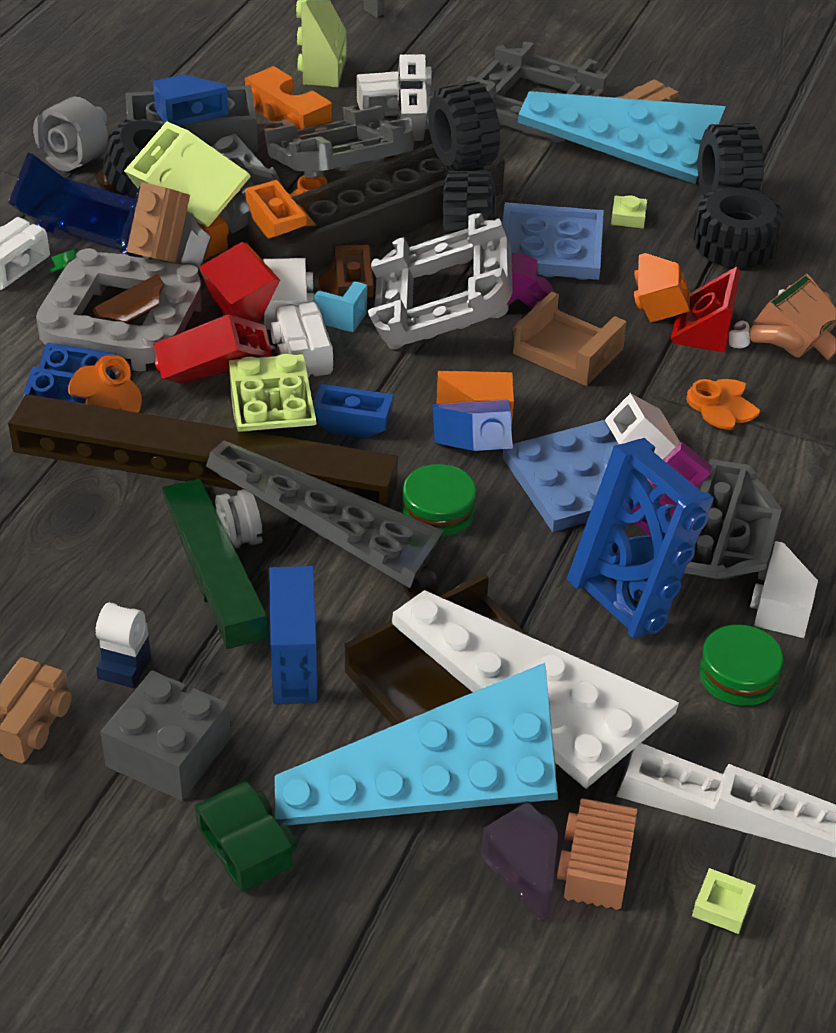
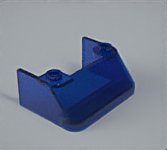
M27 153L8 204L35 221V225L44 228L48 234H53L54 230L121 250L120 254L138 258L143 257L142 255L127 252L140 186L135 199L64 178L34 154Z

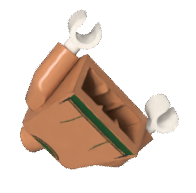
M808 274L788 286L786 290H779L778 296L766 305L752 323L753 326L751 328L748 322L739 321L734 325V330L729 331V345L733 348L747 347L751 339L755 343H771L784 348L794 357L798 358L813 347L827 361L836 354V338L830 333L836 325V308L832 303L830 295L822 291Z

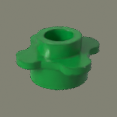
M78 248L51 257L55 267L49 269L50 272L60 269L62 273L64 268L77 258Z

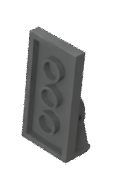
M235 133L219 139L215 145L211 146L251 176L219 214L228 224L232 234L254 221L246 201V188L278 180L282 185L274 168H265Z

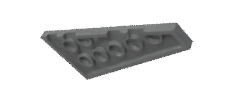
M225 440L210 452L206 466L217 472L221 477L232 481L317 532L321 537L332 541L408 588H411L438 547L444 530Z

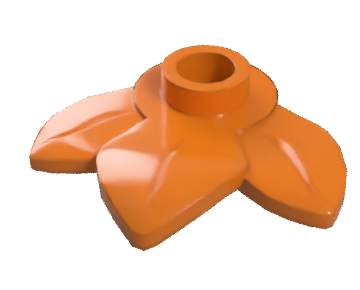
M105 355L94 366L81 367L74 373L68 385V393L70 395L86 398L85 404L139 413L142 403L141 391L130 379L131 370L128 362L117 355ZM106 369H110L115 373V380L107 375Z
M701 379L694 382L687 392L686 400L688 404L701 412L706 422L720 429L732 430L735 427V422H749L760 414V409L741 397L746 383L732 379H719L717 381Z

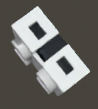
M425 54L399 56L397 79L398 119L411 118L414 141L424 140L425 129H429L432 71L431 67H425Z

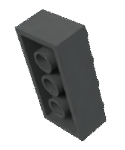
M251 86L227 87L229 115L179 126L188 130L209 146H213L219 139L235 133L251 152H258L257 118ZM154 91L125 93L127 121L130 119L137 121L147 119L151 122H159L161 125L165 124L155 110Z

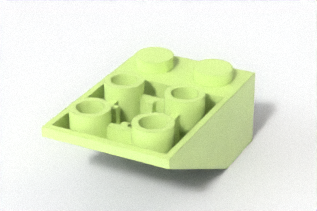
M298 0L296 16L301 18L302 27H298L297 45L302 46V54H299L298 72L303 73V84L338 87L347 59V30L330 0Z
M169 122L162 126L124 170L139 191L142 182L189 194L190 199L187 212L193 213L196 222L206 227H209L251 177L248 172L197 136Z
M281 354L279 356L261 358L243 357L241 359L229 360L231 400L238 432L316 425L303 354Z

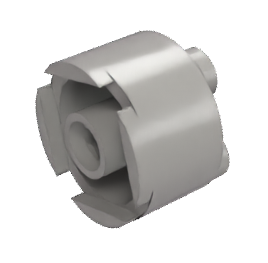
M70 97L45 109L36 117L33 126L35 142L39 149L44 148L48 154V157L45 159L53 167L62 171H71L106 153L108 149V132L105 124L107 116L102 108L94 107L89 101L80 97Z

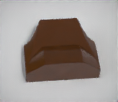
M369 245L335 246V255L332 263L319 276V290L343 297L355 281L367 284V298H372L373 278Z
M156 274L94 307L92 312L97 319L121 321L129 324L148 314L151 309L159 305V295L163 287V281L159 274Z

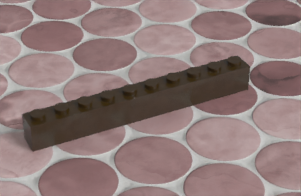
M28 394L24 395L8 422L12 449L15 453L185 482L201 479L203 485L237 491L243 490V488L221 477L217 472L206 466L210 452L224 440L390 508L397 487L398 456L252 431L238 432L237 429Z

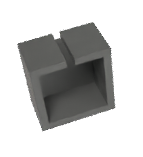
M151 670L100 731L105 766L183 801L231 739L229 703L195 688L187 694L185 684Z

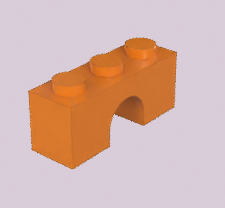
M275 66L245 78V86H251L255 111L273 123L287 120L295 124L297 130L332 123V102L313 90L302 95H293V78Z

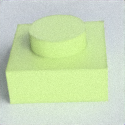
M630 195L624 197L615 196L611 225L644 228L647 199Z
M709 868L694 905L692 917L739 934L756 885Z

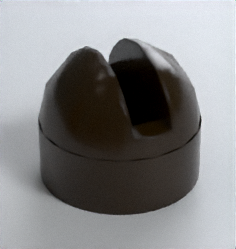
M424 567L411 588L405 585L403 587L410 599H413L424 590L435 595L438 591L439 577L434 570Z

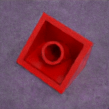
M241 242L199 266L213 302L225 316L230 314L260 323L280 279L248 243Z
M738 267L729 270L690 293V311L676 315L670 338L674 344L725 353L741 274Z

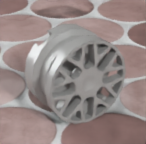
M245 489L238 490L235 496H230L227 493L216 495V512L234 549H239L241 544L247 542L249 545L262 543V537L257 538V534H261L263 531L254 495Z

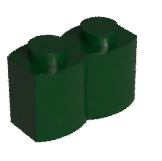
M244 781L195 805L197 826L203 838L214 854L220 859L227 874L241 892L293 867L292 850L296 848L294 837L285 823L278 824L272 817L270 803L261 790L255 792Z

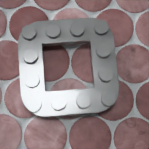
M481 213L468 216L467 229L412 247L408 246L404 237L392 242L394 250L388 253L382 260L374 259L371 264V268L376 276L375 308L369 309L368 314L381 339L387 343L390 349H398L405 344L422 339H431L438 334L454 329H463L489 317L499 318L508 311L507 303L511 298L513 290L511 243L499 218L495 221L484 220ZM473 259L474 276L468 278V291L413 308L414 278L425 274L431 275L456 264H466Z
M90 248L78 251L77 258L64 268L37 312L36 319L39 338L45 345L46 343L117 353V356L131 359L132 371H146V364L155 363L156 353L154 344L183 333L193 312H201L202 294L198 269L190 264L181 265L163 262L158 259L132 257L126 254L97 252ZM156 274H159L163 281V287L159 295V305L150 310L142 326L127 324L121 321L115 322L81 316L93 294L102 295L106 286L130 289Z

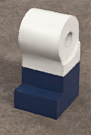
M108 602L102 608L96 624V637L100 640L101 660L96 667L97 679L134 688L151 659L148 625L145 621V615L141 610L127 609Z

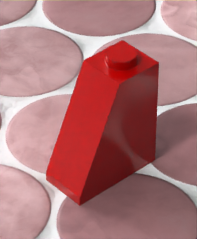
M230 314L154 344L156 353L155 365L161 378L181 384L229 372V360L241 359L243 357H273L265 325Z

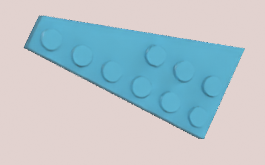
M529 91L518 114L517 122L696 184L698 179V153L704 131L709 125L720 123L726 106Z
M545 663L537 665L275 775V821L278 824L296 825L557 800L558 791Z

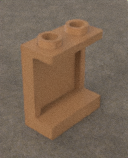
M551 292L542 301H538L524 318L518 319L512 330V337L514 338L513 354L588 386L623 350L627 321L614 316L601 329L559 311V294Z

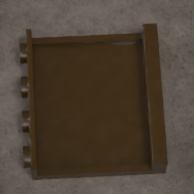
M485 573L470 581H465L456 588L439 596L527 635L487 595L489 577ZM392 618L387 623L365 634H359L351 641L345 643V673L392 726L473 693L392 624Z

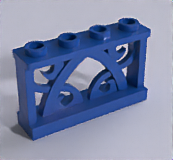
M645 438L613 447L567 576V580L576 589L583 587L628 628L627 634L633 639L647 634H655L667 623L668 611L674 597L681 589L680 581L687 564L695 554V544L701 530L708 522V512L714 500V497L708 492L702 493L655 454L654 450L656 447ZM647 479H649L657 487L653 489ZM664 494L677 503L672 518L670 513L675 505L667 504L661 506L659 500ZM641 505L636 513L632 511L633 507ZM646 518L653 542L654 559L645 564L634 565L631 564V547L624 531L627 523H634ZM609 578L616 579L617 584L615 585ZM628 581H630V583H629V591H630V594H631L632 598L634 599V601L640 599L638 605L629 597V594H628ZM640 590L643 592L641 598L639 596Z

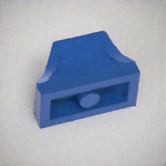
M320 384L313 401L316 423L329 433L365 439L386 430L393 407L394 395Z

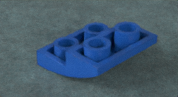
M46 343L39 367H32L23 397L25 394L85 404L86 398L75 397L68 393V385L74 373L83 366H94L105 355H117V353ZM106 369L107 375L113 379L115 373L110 369Z

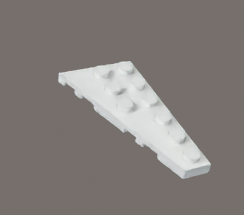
M425 590L393 612L392 624L472 692L545 663L555 763L586 789L670 719L677 711L679 702Z

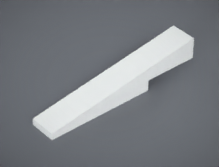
M642 743L632 750L616 797L836 858L835 804L728 764L724 773L721 774Z

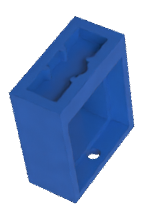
M313 566L269 567L273 704L317 703Z

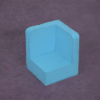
M354 281L343 297L317 291L314 295V302L319 306L324 324L354 332L367 314V284Z

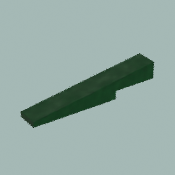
M201 479L162 487L165 502L203 600L209 603L226 650L267 640V615Z

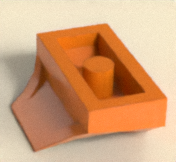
M278 180L246 188V201L253 220L268 239L300 227L316 225L304 209L292 199Z

